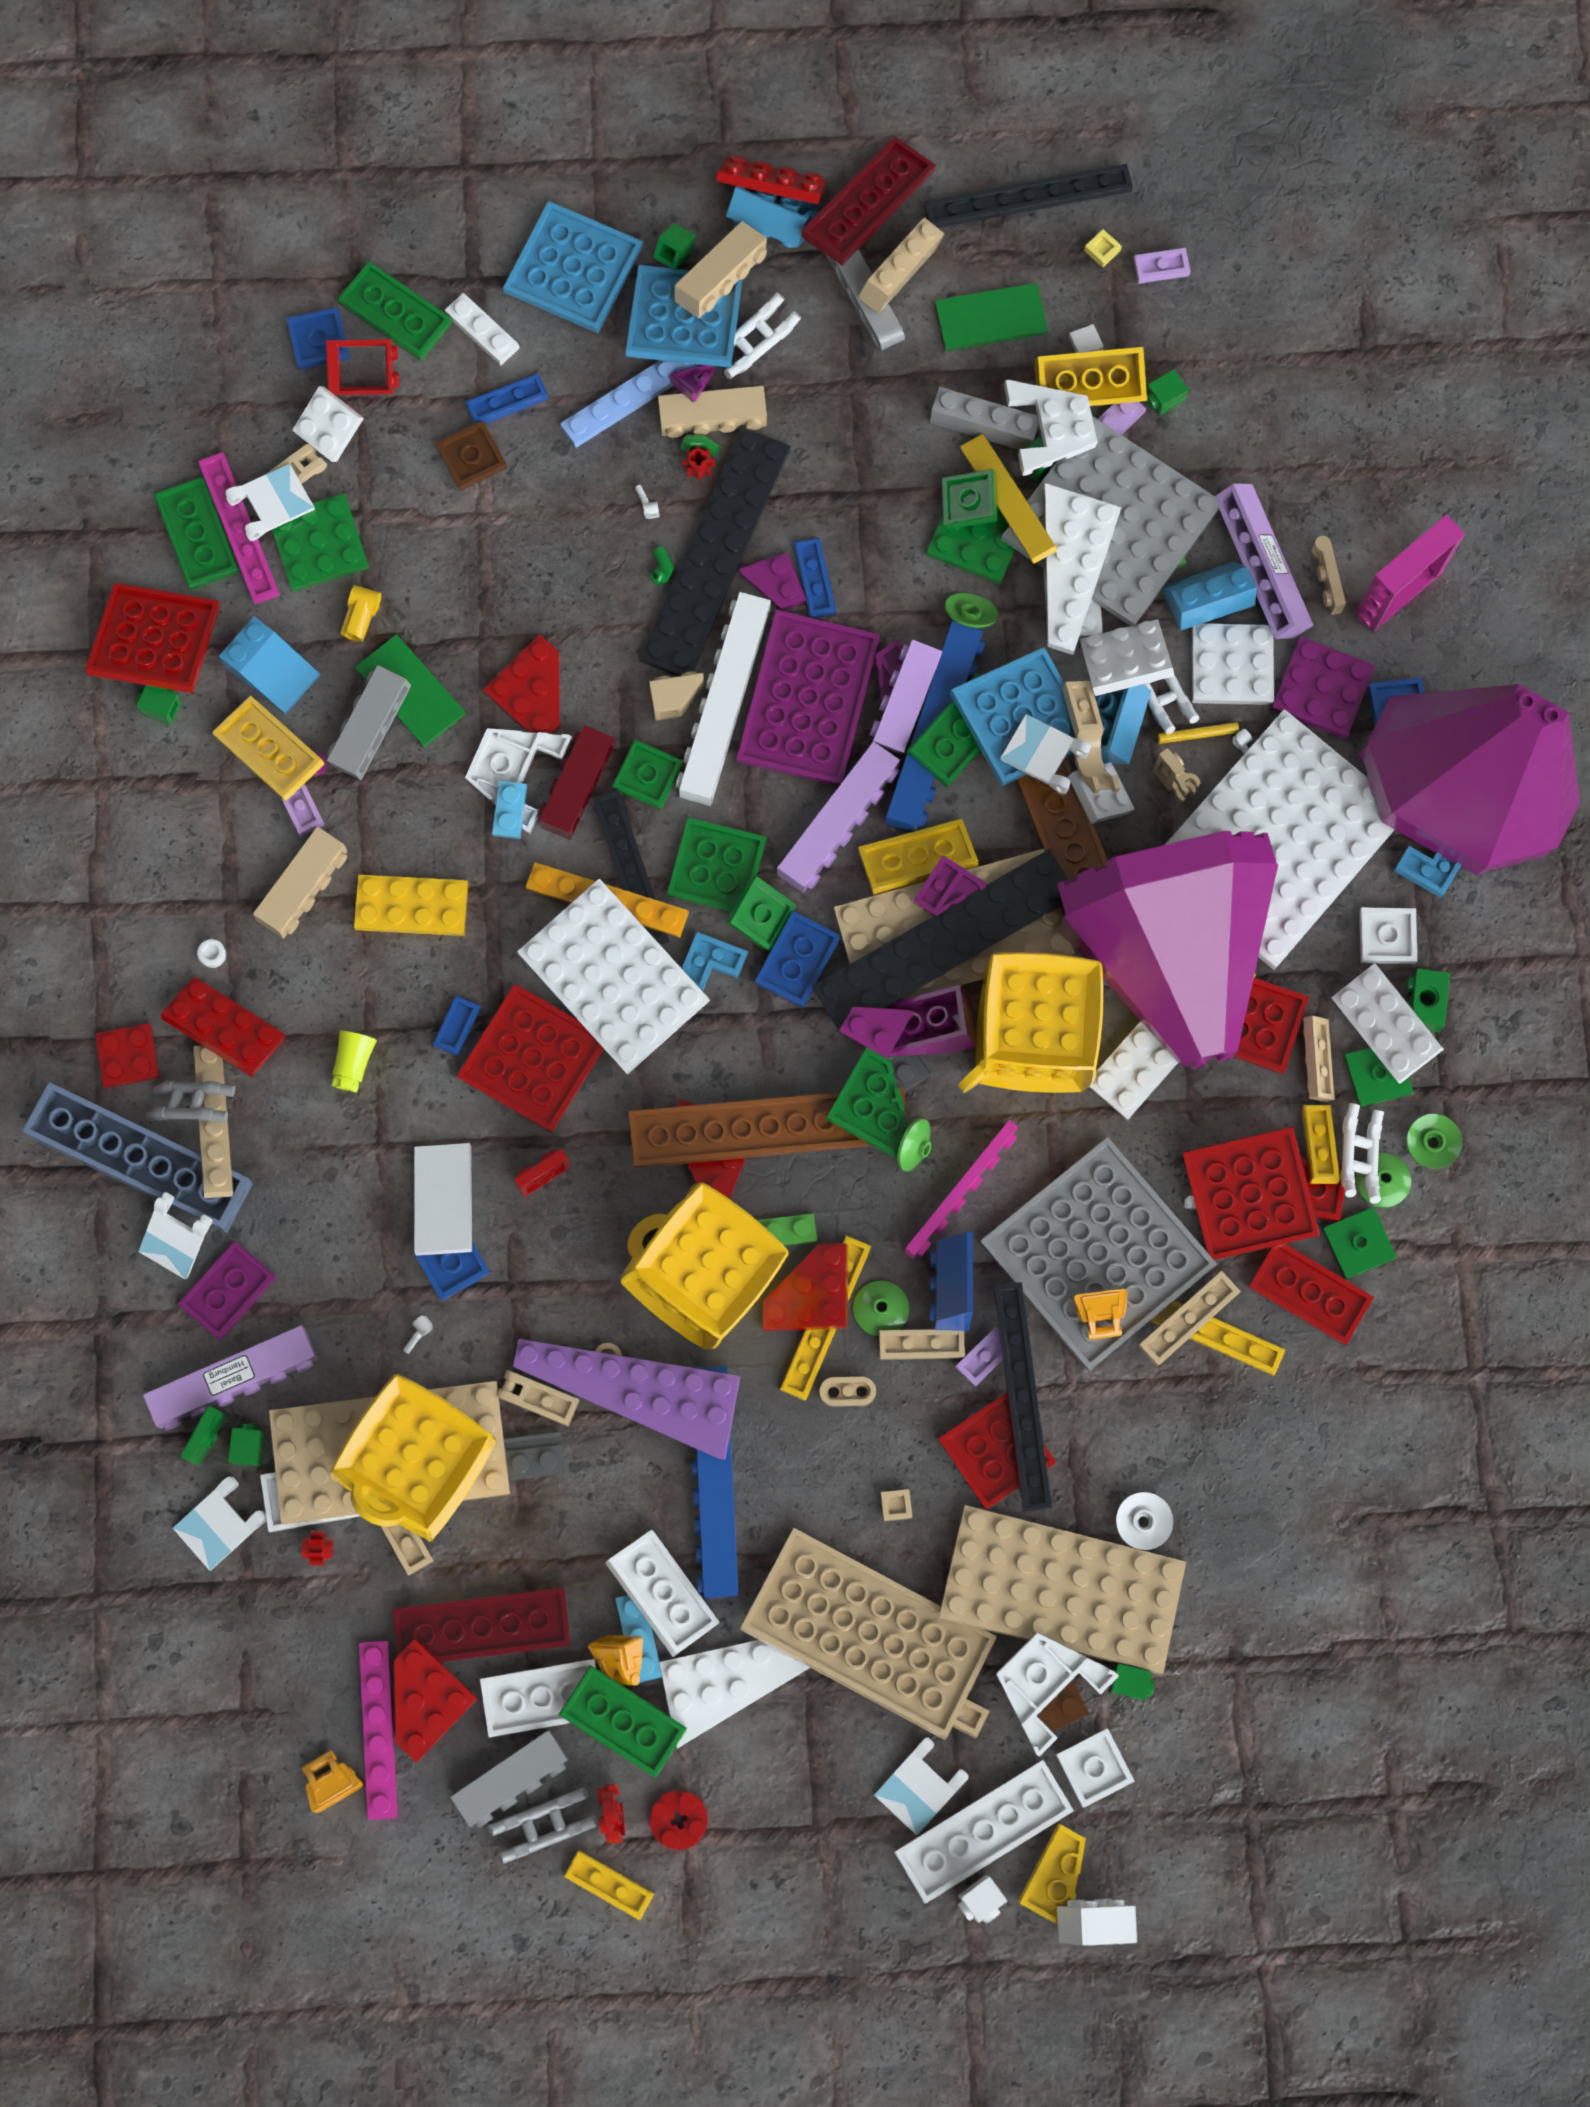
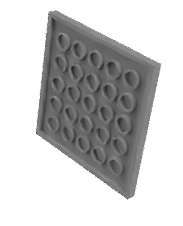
M1092 416L1097 437L1096 447L1068 459L1064 457L1057 460L1027 503L1044 529L1045 483L1121 507L1091 600L1128 625L1135 626L1215 516L1220 506L1215 496ZM1008 527L1001 540L1029 558L1011 528ZM1045 558L1036 562L1046 569Z
M1108 1137L980 1241V1244L1013 1283L1022 1282L1024 1296L1088 1372L1217 1265ZM1126 1289L1127 1307L1124 1318L1120 1319L1122 1336L1089 1340L1087 1325L1080 1321L1073 1305L1072 1297L1076 1294ZM1110 1320L1095 1321V1328L1112 1326Z

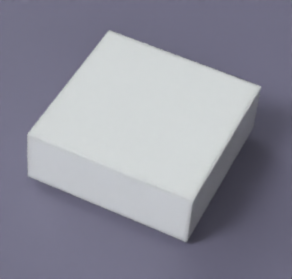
M1094 324L1069 333V339L1076 353L1103 351L1104 346Z

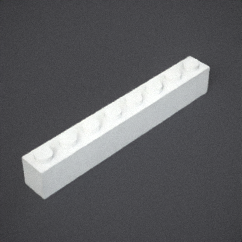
M739 592L737 601L732 600L729 609V615L732 616L730 625H724L721 640H724V645L722 649H717L714 664L717 665L715 674L710 673L706 689L710 691L707 699L702 698L699 713L702 714L700 723L695 722L691 738L695 740L692 748L687 747L683 763L687 764L685 773H679L676 788H679L680 798L707 806L712 805L770 613L771 600Z

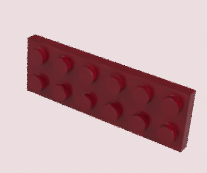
M895 136L802 229L801 237L843 266L935 171L936 164Z
M565 1588L392 1609L397 1656L414 1638L426 1647L440 1662L571 1646Z

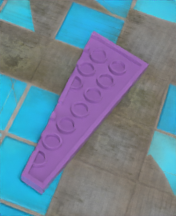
M518 1339L513 1367L718 1459H726L740 1376Z

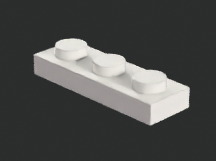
M464 293L445 309V314L450 316L453 322L500 366L519 349V344Z

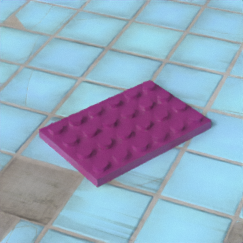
M776 610L739 748L737 762L839 787L846 773L880 634Z

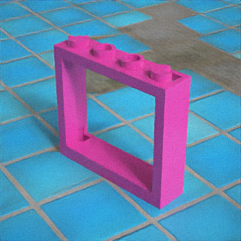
M1447 514L1374 576L1355 612L1360 624L1364 623L1372 632L1376 631L1443 573L1465 535Z

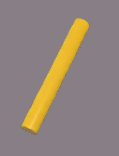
M1236 722L1174 731L1171 734L1158 733V743L1165 744L1239 733V725Z

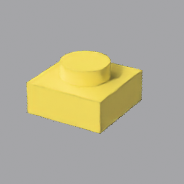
M1103 229L1085 246L1084 251L1101 267H1104L1121 251L1122 246Z

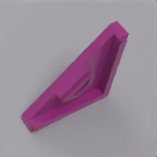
M700 364L671 373L670 383L690 401L695 402L714 374L715 366Z

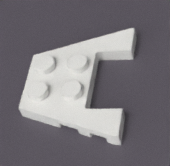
M1012 380L1005 381L1004 389L1008 407L1036 406L1044 447L1019 450L1018 457L1022 476L1031 474L1037 468H1046L1052 465L1054 461L1064 457L1068 459L1096 447L1097 437L1088 396Z
M487 728L465 778L496 805L499 781L522 783L537 750L563 760L573 738L567 734L526 733L515 730ZM525 804L522 829L526 833L531 834L538 818L539 810Z
M1036 1632L996 1674L1036 1754L1040 1757L1057 1739V1736L1037 1717L1045 1706L1078 1673L1100 1694L1119 1675L1115 1671Z

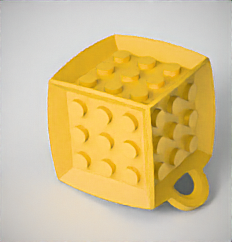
M1032 952L993 953L988 957L983 967V985L977 1020L976 1067L959 1083L958 1087L961 1091L965 1093L978 1083L992 1087L1029 1092L1069 1093L1083 1092L1093 1084L1096 1075L1102 1029L1103 971L1100 961L1067 955Z
M703 1182L696 1183L691 1186L685 1199L679 1202L667 1215H651L634 1227L627 1243L628 1252L632 1260L621 1274L620 1281L637 1300L660 1320L699 1347L711 1350L720 1344L725 1335L758 1300L788 1257V1250L772 1233L740 1206ZM659 1228L644 1249L642 1245L644 1236L649 1231Z
M395 1374L379 1392L356 1424L330 1470L331 1479L341 1483L351 1492L352 1506L365 1520L379 1526L399 1524L430 1542L433 1541L434 1537L447 1523L467 1495L492 1449L495 1447L496 1438L443 1398L399 1374Z

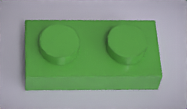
M814 1214L758 1220L784 1246L817 1243Z

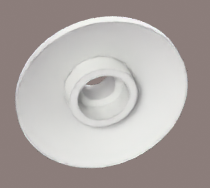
M1146 1492L1137 1493L1128 1497L1120 1505L1116 1516V1526L1121 1538L1128 1545L1140 1550H1151L1159 1547L1169 1538L1173 1529V1515L1168 1504L1159 1496ZM1140 1517L1148 1519L1147 1527L1139 1525L1138 1520Z

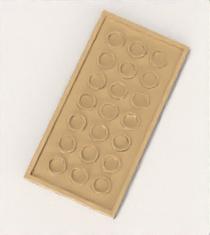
M1045 849L972 868L967 871L988 885L1043 853ZM925 882L833 908L849 964L933 916L913 903ZM1062 908L1055 909L902 999L983 980L984 964L993 953L1032 952L1074 955L1075 952L1072 944L1059 931L1064 917Z
M497 1381L429 1390L465 1413L496 1438L495 1447L492 1449L463 1501L510 1495L499 1398L496 1397L498 1392ZM376 1397L269 1410L281 1525L359 1515L352 1506L351 1492L341 1483L331 1479L330 1470L356 1424Z
M965 1505L938 1618L1027 1641L1038 1632L1081 1655L1162 1675L1164 1673L1186 1562Z
M793 1528L740 1628L745 1633L946 1740L997 1637L984 1629L938 1618L941 1606Z

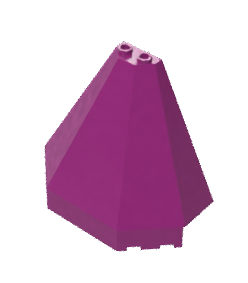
M1520 684L1391 696L1368 739V744L1359 752L1360 759L1364 762L1368 774L1366 777L1372 795L1376 797L1380 809L1378 813L1381 822L1435 853L1441 854L1451 862L1461 864L1462 868L1475 875L1545 857L1551 851L1558 848L1580 804L1569 712Z
M1220 831L1117 856L1108 860L1107 866L1092 867L1077 874L1076 879L1062 881L1057 884L1066 914L1063 917L1059 931L1083 958L1100 961L1102 964L1103 980L1182 1067L1190 1066L1191 1069L1206 1066V1061L1217 1059L1218 1062H1225L1233 1059V1055L1238 1051L1279 865L1276 862L1268 833L1254 835V832L1243 831L1232 835L1231 831Z

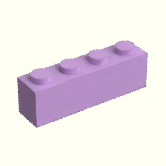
M912 640L909 646L904 644L899 660L903 661L900 671L894 670L889 685L894 686L891 695L884 696L879 709L884 712L881 721L875 720L870 732L876 744L901 755L904 753L943 651Z

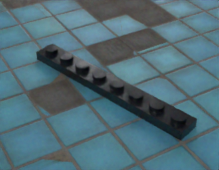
M1122 164L925 201L924 207L927 220L937 228L1128 193L1132 192L1133 185L1128 165Z
M1022 1282L994 1285L993 1290L1023 1512L1052 1509Z

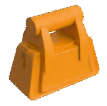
M1126 1289L1076 1294L1072 1297V1302L1080 1321L1087 1325L1089 1340L1122 1336L1120 1319L1124 1318L1127 1307ZM1095 1321H1111L1112 1326L1095 1328Z
M606 1635L588 1644V1648L602 1673L621 1685L639 1684L643 1645L641 1636Z
M332 1749L301 1767L309 1781L306 1784V1792L310 1809L315 1813H321L364 1785L363 1781L355 1774L356 1772L344 1763H338ZM330 1764L331 1770L319 1777L315 1775V1772Z

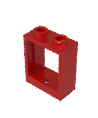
M340 339L326 341L328 388L334 395L395 393V388H399V372H394V361H398V346L393 344V339ZM385 346L387 386L342 387L340 347Z

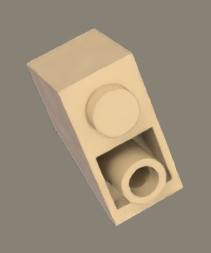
M686 672L681 677L670 678L669 676H660L655 678L654 681H649L655 721L683 716L704 688L703 673Z

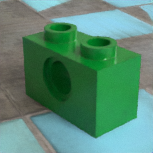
M1417 968L1412 976H1409L1407 979L1406 992L1410 993L1408 1005L1429 1031L1440 1032L1445 1027L1450 973ZM1420 995H1427L1431 999V1005H1424L1420 1001Z

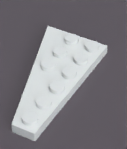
M1045 483V530L1057 549L1056 552L1045 557L1047 647L1073 655L1121 507Z
M760 1640L659 1662L670 1716L687 1728L677 1744V1748L810 1667Z

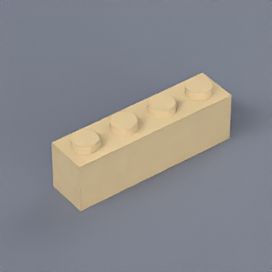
M923 218L867 280L858 298L879 314L933 254L945 233L926 218Z
M742 221L675 285V302L697 318H700L706 311L710 312L723 295L726 296L730 293L733 285L738 280L744 279L756 263L759 264L764 260L767 254L766 237Z
M764 386L704 391L695 402L690 401L684 394L658 396L662 436L677 438L683 434L690 433L703 435L711 431L729 433L736 429H741V427L749 430H758L763 426H767Z
M317 827L253 913L256 921L283 939L287 934H292L299 924L298 919L302 913L308 912L315 902V895L319 890L323 891L330 883L332 872L335 868L339 869L346 861L347 850L345 845Z

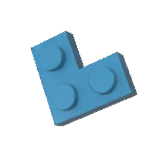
M1409 846L1394 871L1442 898L1461 864H1455L1439 853H1436L1434 858L1431 859Z
M697 932L682 970L703 992L712 969L738 979L748 951Z

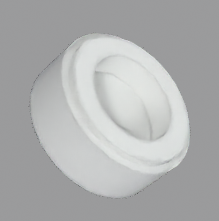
M208 939L199 945L197 955L204 966L216 968L225 961L226 950L218 940Z

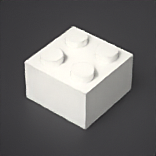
M1067 1900V1906H1057L1058 1943L1075 1945L1137 1943L1135 1906L1124 1905V1900Z

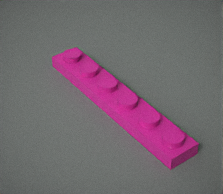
M222 452L198 461L254 604L256 605L280 596L258 539L250 541L246 535L245 526L251 523L243 500L233 506L227 501L226 490L237 485L224 453Z
M1010 1120L1006 1123L905 1248V1254L912 1259L917 1254L921 1257L925 1254L932 1244L928 1240L934 1233L940 1235L948 1225L949 1221L946 1220L948 1215L952 1211L956 1214L966 1202L963 1197L969 1189L974 1192L984 1180L980 1176L986 1168L991 1171L1001 1159L998 1154L1003 1147L1008 1150L1018 1138L1015 1135L1018 1128L1017 1125Z
M389 1641L359 1643L368 1820L398 1818Z

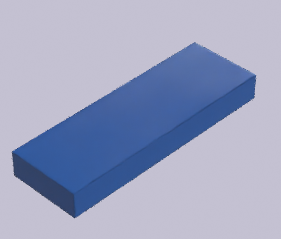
M539 373L467 400L465 405L474 424L482 420L487 424L549 400Z
M820 537L794 542L793 546L809 617L816 619L836 615Z

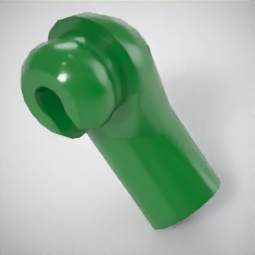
M703 434L686 435L682 438L683 442L680 444V450L686 453V450L693 451L699 445L704 451L710 449V455L713 457L718 454L721 448L719 444Z
M664 546L658 547L652 552L658 565L655 571L651 572L650 579L653 583L660 586L668 582L674 570V566Z

